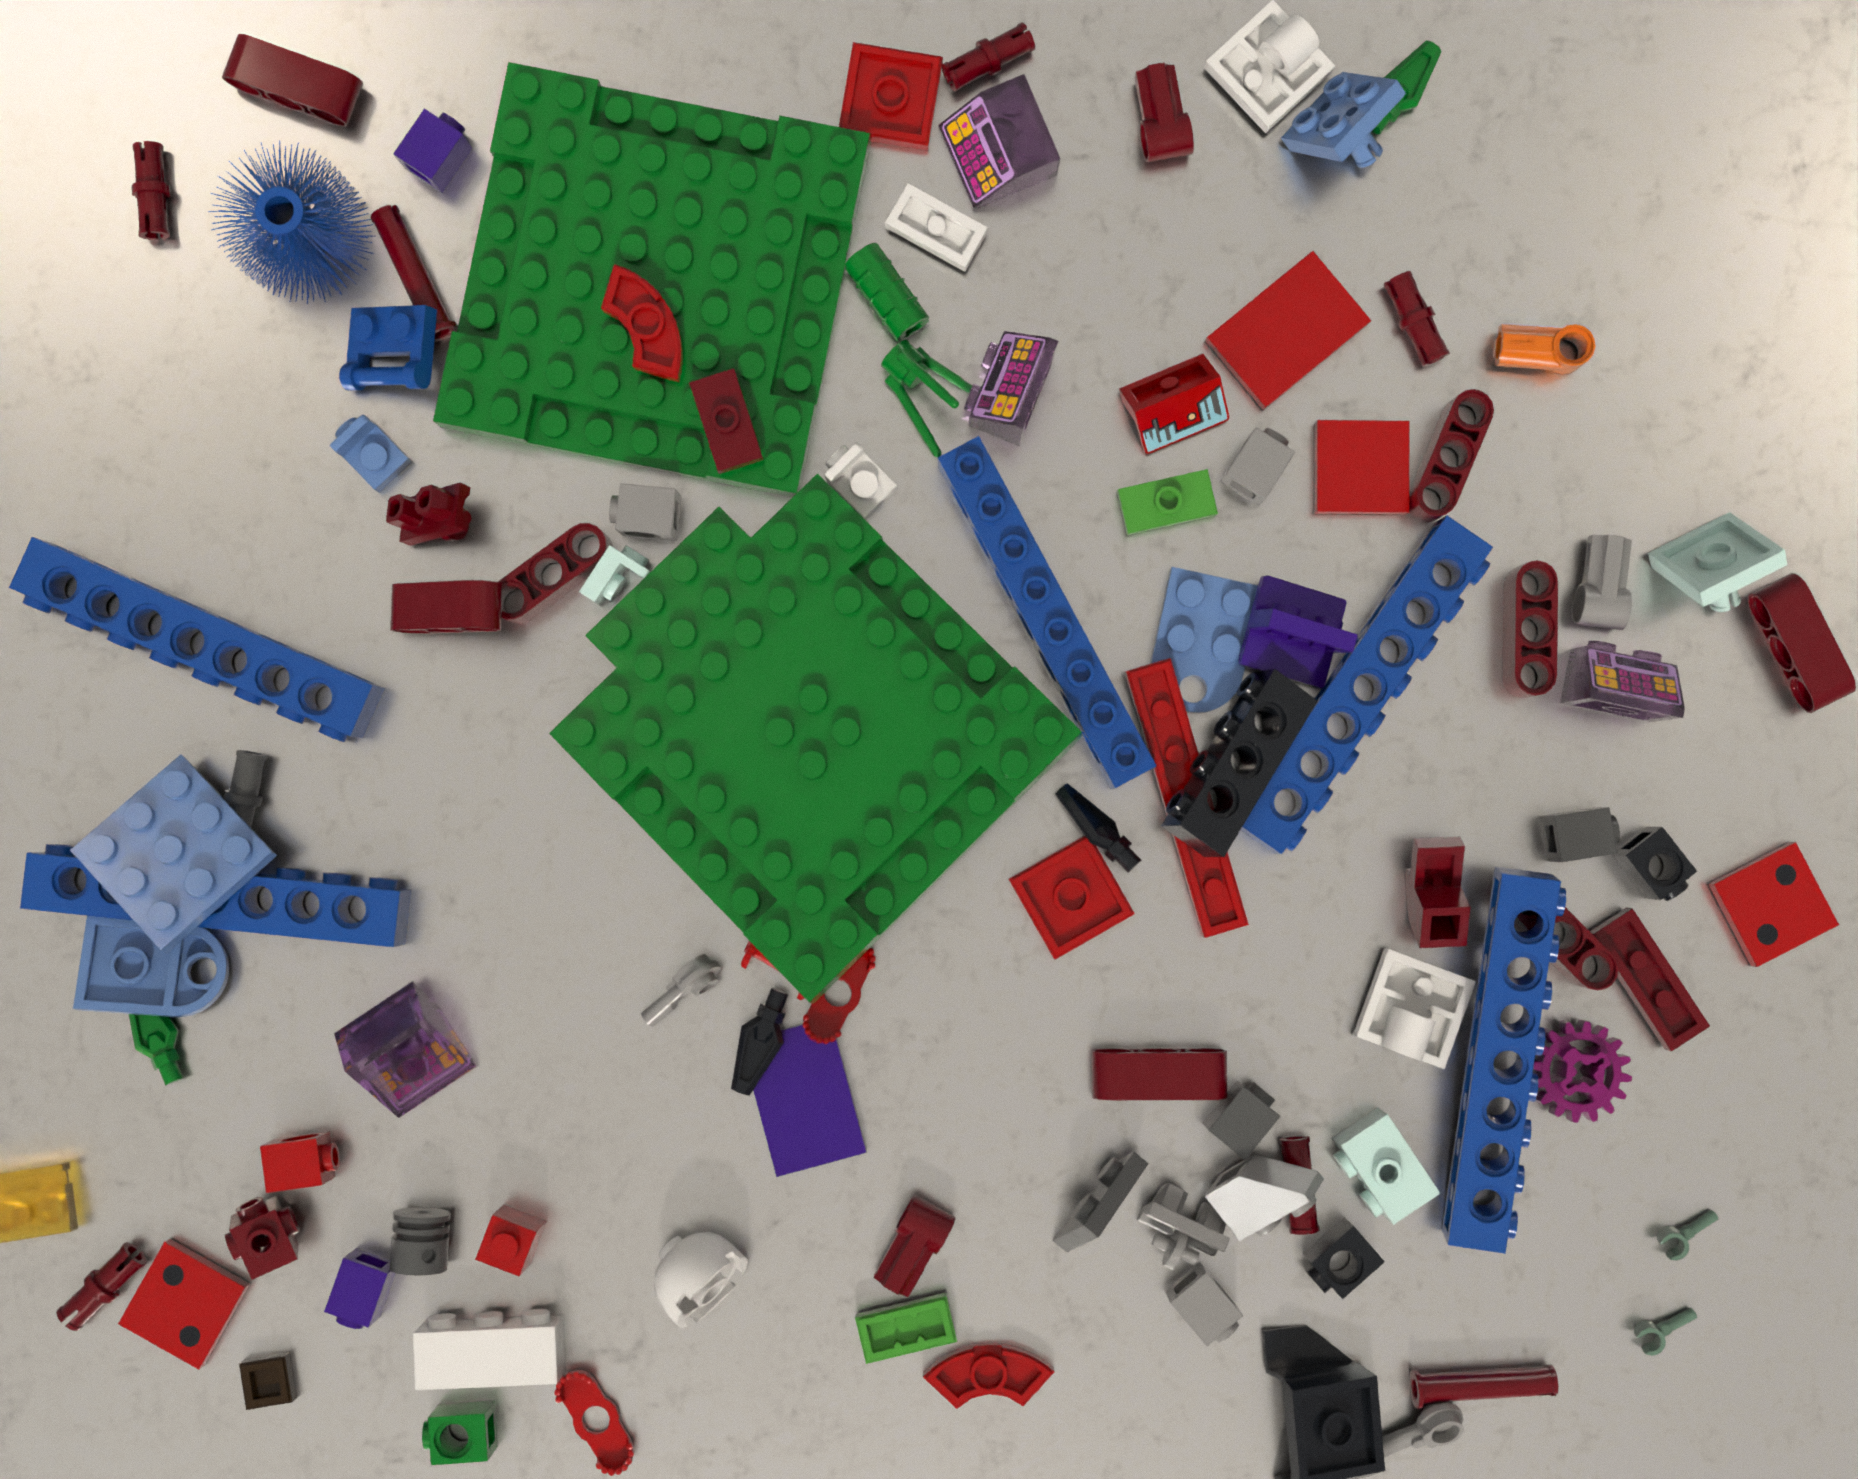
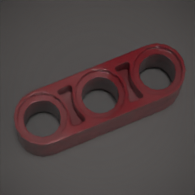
M246 34L237 35L221 77L226 83L243 92L343 127L348 126L363 86L362 80L346 70Z
M1476 389L1465 390L1451 400L1443 409L1409 489V513L1417 521L1425 523L1436 521L1452 511L1456 506L1493 418V402L1484 392ZM1459 405H1468L1474 410L1476 415L1475 424H1467L1461 420L1458 413ZM1443 446L1451 447L1456 451L1459 459L1457 467L1448 466L1443 462L1440 455ZM1425 488L1433 489L1439 494L1441 505L1438 510L1431 509L1424 503L1422 495Z
M579 523L498 581L503 584L501 618L514 624H524L588 579L608 546L613 547L610 538L596 525ZM587 536H597L600 544L598 552L592 557L582 558L578 551V546L582 539ZM550 563H559L562 568L560 580L553 585H544L541 578L543 569ZM514 590H521L524 595L522 608L515 613H508L504 606L506 596Z
M1538 560L1527 562L1511 570L1505 577L1503 584L1502 679L1506 690L1519 698L1547 693L1555 685L1557 678L1558 578L1552 566ZM1525 572L1531 573L1538 580L1539 588L1536 595H1530L1523 588L1522 578ZM1525 618L1534 621L1538 627V636L1534 642L1527 640L1522 634L1521 627ZM1525 664L1532 666L1537 672L1538 680L1534 688L1526 686L1521 679V671Z
M1790 573L1748 595L1747 601L1751 614L1793 697L1804 711L1813 713L1855 692L1856 683L1854 676L1809 587L1799 575Z
M484 580L392 584L390 631L416 634L501 631L503 584Z
M1565 907L1563 916H1556L1555 923L1560 922L1563 925L1565 938L1559 944L1556 962L1551 964L1569 982L1576 986L1597 991L1607 989L1617 979L1619 971L1617 960ZM1528 910L1525 913H1519L1515 918L1514 926L1520 932L1532 929L1537 921L1536 912ZM1594 956L1597 960L1598 969L1594 977L1587 980L1583 975L1582 966L1588 957Z
M1114 1048L1092 1050V1098L1113 1101L1221 1100L1228 1097L1227 1050L1215 1048Z

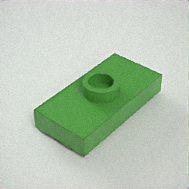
M1208 469L1120 488L1116 491L1127 536L1209 518L1218 514Z
M946 1292L855 1315L866 1364L957 1342Z

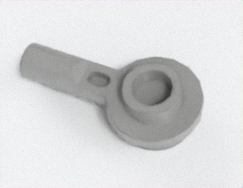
M704 954L685 964L672 977L673 981L666 986L668 991L641 1013L644 1021L653 1027L676 1008L677 1003L688 994L693 992L697 997L712 989L719 981L716 977L721 970L718 962L711 961Z
M1446 1402L1427 1405L1415 1424L1382 1437L1384 1458L1410 1446L1420 1448L1427 1445L1430 1448L1455 1442L1464 1431L1462 1425L1464 1418L1461 1409L1455 1404Z

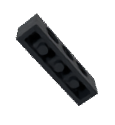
M1276 669L1251 673L1242 681L1237 690L1239 698L1231 711L1226 712L1214 727L1213 734L1216 735L1209 748L1202 751L1193 761L1190 767L1192 776L1184 789L1177 791L1167 804L1166 812L1168 815L1161 826L1204 857H1225L1318 701ZM1257 712L1261 714L1264 721L1261 733L1255 726V715ZM1234 750L1238 752L1241 759L1238 771L1233 768L1231 763V756ZM1211 788L1217 795V805L1214 810L1210 809L1207 802V796Z

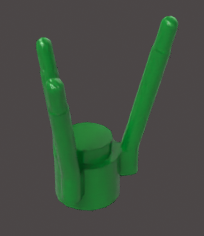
M903 340L890 350L881 363V367L889 374L884 382L896 393L933 456L940 457L942 452L903 386L906 384L912 389L922 381L953 409L959 406L958 400L928 373L929 369L968 394H973L975 387L933 359L922 347L916 349L908 340Z

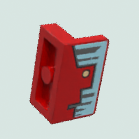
M1204 354L1119 388L1122 402L1136 423L1142 448L1147 454L1229 420L1221 377Z

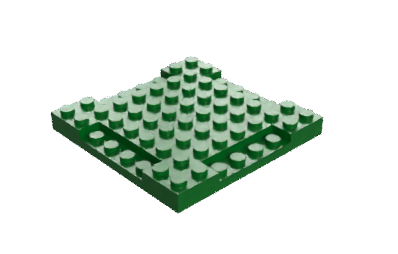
M508 62L490 147V153L493 156L491 172L457 332L452 331L433 422L444 429L792 498L802 487L846 271L845 263L849 256L871 148L870 133L780 115L778 121L603 87L598 79ZM614 264L627 268L648 281L659 292L670 308L677 322L683 346V365L680 382L644 373L633 368L634 346L628 330L619 320L601 310ZM734 368L764 460L719 474L689 382Z

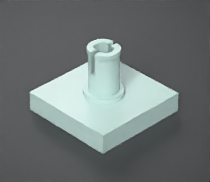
M1730 512L1648 553L1652 569L1702 607L1710 605V608L1716 612L1731 610L1730 602L1734 607L1739 606L1741 603V597L1738 593L1739 589L1787 565L1785 549Z

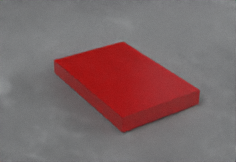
M1312 251L1211 333L1205 341L1261 409L1265 410L1365 328L1372 320L1316 253Z

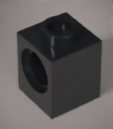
M1645 827L1619 847L1617 854H1611L1645 899H1664L1669 901L1677 897L1689 886L1686 880L1698 872L1663 827ZM1657 854L1663 861L1664 869L1662 874L1655 879L1649 871V863L1652 857Z
M1345 1217L1303 1253L1312 1264L1306 1271L1324 1293L1333 1288L1342 1300L1385 1262ZM1338 1251H1349V1264L1339 1271L1330 1270L1331 1257Z

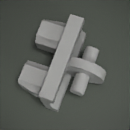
M1166 1183L1161 1186L1153 1201L1141 1208L1137 1221L1171 1236L1169 1238L1156 1232L1151 1245L1165 1251L1162 1265L1173 1270L1180 1259L1195 1265L1200 1252L1187 1247L1186 1244L1210 1256H1215L1218 1250L1225 1252L1230 1238L1223 1235L1226 1223L1213 1206L1207 1202L1202 1203L1195 1221L1181 1215L1188 1193L1170 1183Z

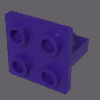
M1269 575L1260 577L1238 663L1259 671L1276 669L1289 680L1316 688H1323L1327 680L1333 653H1353L1358 634L1342 630V619L1347 604L1346 600Z

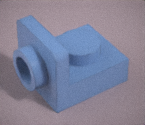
M364 414L344 422L335 433L336 439L330 444V447L342 456L379 493L413 462L373 420Z

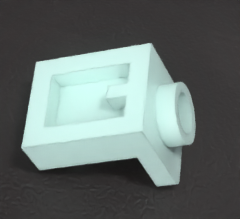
M609 545L579 592L600 606L604 604L606 599L612 602L625 585L626 578L622 576L625 570L629 569L645 579L650 573L645 568L649 560L625 545L621 552Z

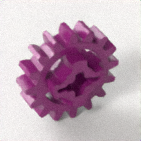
M1578 1019L1575 1029L1570 1022L1565 1020L1559 1021L1560 1033L1545 1028V1039L1547 1041L1545 1042L1543 1054L1537 1056V1059L1534 1060L1533 1069L1538 1075V1088L1541 1089L1537 1093L1536 1102L1542 1105L1550 1103L1549 1113L1560 1117L1565 1112L1567 1120L1578 1123L1582 1112L1586 1119L1595 1122L1598 1121L1597 1109L1600 1108L1610 1114L1615 1111L1610 1102L1613 1097L1625 1100L1627 1095L1619 1089L1620 1082L1632 1081V1076L1623 1073L1621 1066L1631 1062L1629 1056L1616 1053L1623 1042L1615 1037L1606 1039L1608 1028L1596 1025L1591 1031L1590 1022ZM1587 1040L1593 1043V1045L1577 1050L1569 1042ZM1553 1059L1552 1073H1550V1065ZM1577 1062L1583 1064L1579 1068L1580 1073L1583 1075L1580 1079L1574 1078L1577 1074L1574 1065ZM1577 1091L1585 1095L1587 1099L1569 1101L1562 1097L1565 1095L1571 1096Z

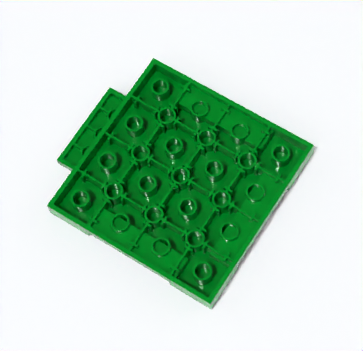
M818 473L752 537L718 506L645 579L603 617L585 636L606 656L616 669L549 733L743 932V935L796 990L812 1004L1082 738V731L1015 666L1012 667L883 541V537Z

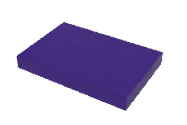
M802 1024L781 1029L784 1044L753 1090L776 1177L867 1153L837 1038L834 1042H829L828 1044H817L807 1037Z

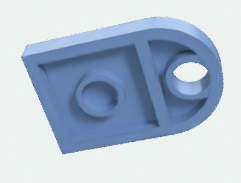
M1171 567L1150 663L1171 658L1179 686L1185 677L1192 676L1198 678L1204 685L1202 699L1196 703H1191L1184 699L1183 702L1187 713H1205L1227 703L1235 695L1242 682L1245 666L1240 665L1238 659L1258 585Z
M87 916L73 1009L166 1017L195 1015L210 1007L220 997L226 987L229 977V960L226 950L212 933L202 927H196L173 949L165 953L154 944L134 920ZM201 959H211L216 965L215 977L206 984H196L191 978L192 966Z

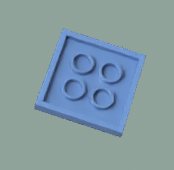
M182 754L70 849L75 857L154 944L165 953L173 949L277 856Z

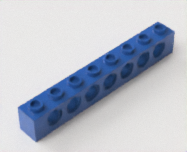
M977 436L938 457V469L1071 717L1076 726L1082 731V737L1110 789H1115L1156 767L1151 754L981 438Z
M1448 515L1435 522L1359 632L1353 653H1345L1326 680L1325 686L1315 696V699L1318 700L1242 826V832L1274 854H1282L1285 849L1293 851L1307 831L1302 826L1312 810L1319 813L1332 796L1333 790L1329 788V785L1337 773L1345 775L1359 756V752L1355 750L1357 744L1364 734L1371 737L1382 724L1386 714L1381 712L1388 699L1390 697L1397 699L1410 683L1412 676L1407 674L1416 659L1423 661L1435 647L1438 638L1433 634L1441 622L1449 623L1463 606L1464 600L1459 597L1468 583L1473 586L1476 585L1488 570L1490 562L1486 560V557L1493 546ZM1436 563H1441L1450 570L1451 582L1448 586H1442L1435 581L1433 568ZM1410 601L1419 602L1425 609V619L1421 625L1413 623L1407 616L1406 609ZM1385 638L1392 639L1399 647L1400 653L1395 663L1386 661L1381 655L1380 645ZM1358 676L1368 678L1373 684L1374 692L1368 701L1359 699L1354 692V682ZM1334 713L1343 716L1348 725L1347 733L1342 739L1334 738L1327 729L1328 719ZM1308 751L1316 753L1322 763L1321 771L1313 778L1307 776L1301 769V759ZM1282 789L1290 791L1296 801L1294 810L1287 816L1281 815L1274 805L1275 796Z
M31 537L9 586L10 589L24 594L25 597L22 603L49 614L53 607L68 613L64 621L90 632L93 631L95 626L109 631L107 640L131 650H134L137 644L152 650L149 658L175 669L179 662L194 668L191 675L193 678L216 687L219 686L221 681L237 687L234 692L235 696L256 705H261L263 699L279 705L276 711L278 715L303 724L305 717L321 724L318 732L341 742H345L347 736L364 737L385 690L384 687L70 550L35 537ZM74 577L77 582V588L75 593L70 598H67L64 591L65 585L70 578ZM117 595L119 599L118 611L109 617L106 611L107 602L112 596ZM159 613L162 625L160 630L152 636L148 630V622L154 614ZM201 631L204 636V646L198 653L193 654L190 649V640L196 632ZM243 649L247 656V663L242 671L236 673L232 668V658L237 651ZM285 667L289 673V683L284 690L277 691L273 683L274 675L279 669ZM327 685L332 692V701L326 709L320 710L316 705L315 696L321 687Z
M46 844L45 852H27L20 909L133 920L70 851L74 846ZM79 868L86 875V886L82 891H79L74 884V876ZM277 868L276 875L259 874L258 872L197 926L230 931L397 947L406 944L412 889L397 888V879L369 877V885L351 883L352 875L323 872V879L315 880L305 879L306 870ZM262 887H266L273 897L272 905L268 911L262 910L257 903V894ZM309 891L314 893L319 900V909L314 916L308 915L303 908V898ZM354 896L361 898L366 906V913L361 921H356L349 914V902Z
M1495 867L1442 1225V1232L1447 1244L1450 1246L1506 1254L1508 1238L1514 1239L1516 1236L1518 1214L1516 1210H1512L1514 1194H1521L1525 1178L1524 1166L1519 1165L1521 1147L1528 1148L1530 1144L1532 1129L1531 1120L1526 1119L1528 1101L1535 1102L1538 1093V1075L1533 1073L1535 1055L1541 1056L1543 1054L1545 1046V1029L1540 1027L1542 1009H1549L1552 999V982L1546 981L1549 963L1556 962L1559 952V936L1553 934L1556 916H1563L1566 906V889L1560 887L1561 881L1553 874ZM1526 910L1535 911L1537 921L1534 927L1525 932L1516 931L1514 921L1517 915ZM1519 957H1525L1530 960V968L1524 976L1512 978L1507 975V968L1512 960ZM1519 1004L1523 1006V1014L1517 1022L1506 1024L1500 1021L1501 1012L1508 1005ZM1503 1051H1513L1516 1053V1060L1511 1067L1497 1069L1493 1066L1494 1059L1499 1053ZM1505 1097L1510 1100L1509 1107L1502 1114L1492 1115L1487 1113V1106L1494 1098ZM1497 1143L1503 1146V1150L1497 1158L1493 1160L1480 1158L1481 1150L1486 1145ZM1491 1189L1496 1191L1494 1200L1487 1205H1478L1473 1202L1475 1195L1481 1190Z

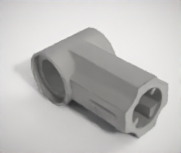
M1591 535L1588 537L1583 581L1575 592L1572 604V620L1574 624L1623 630L1626 627L1632 608L1631 592L1626 589L1632 540L1617 535Z

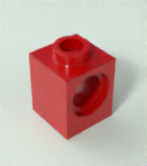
M330 1131L277 1138L260 1146L266 1193L321 1186L335 1178V1171L339 1169V1150L336 1143H331Z

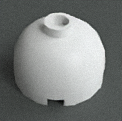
M709 1231L694 1233L684 1239L676 1236L659 1253L662 1261L655 1272L654 1291L656 1299L672 1321L680 1328L687 1327L685 1322L687 1317L690 1316L695 1322H698L730 1294L736 1285L733 1282L727 1281L736 1269L744 1274L747 1269L748 1259L724 1237Z

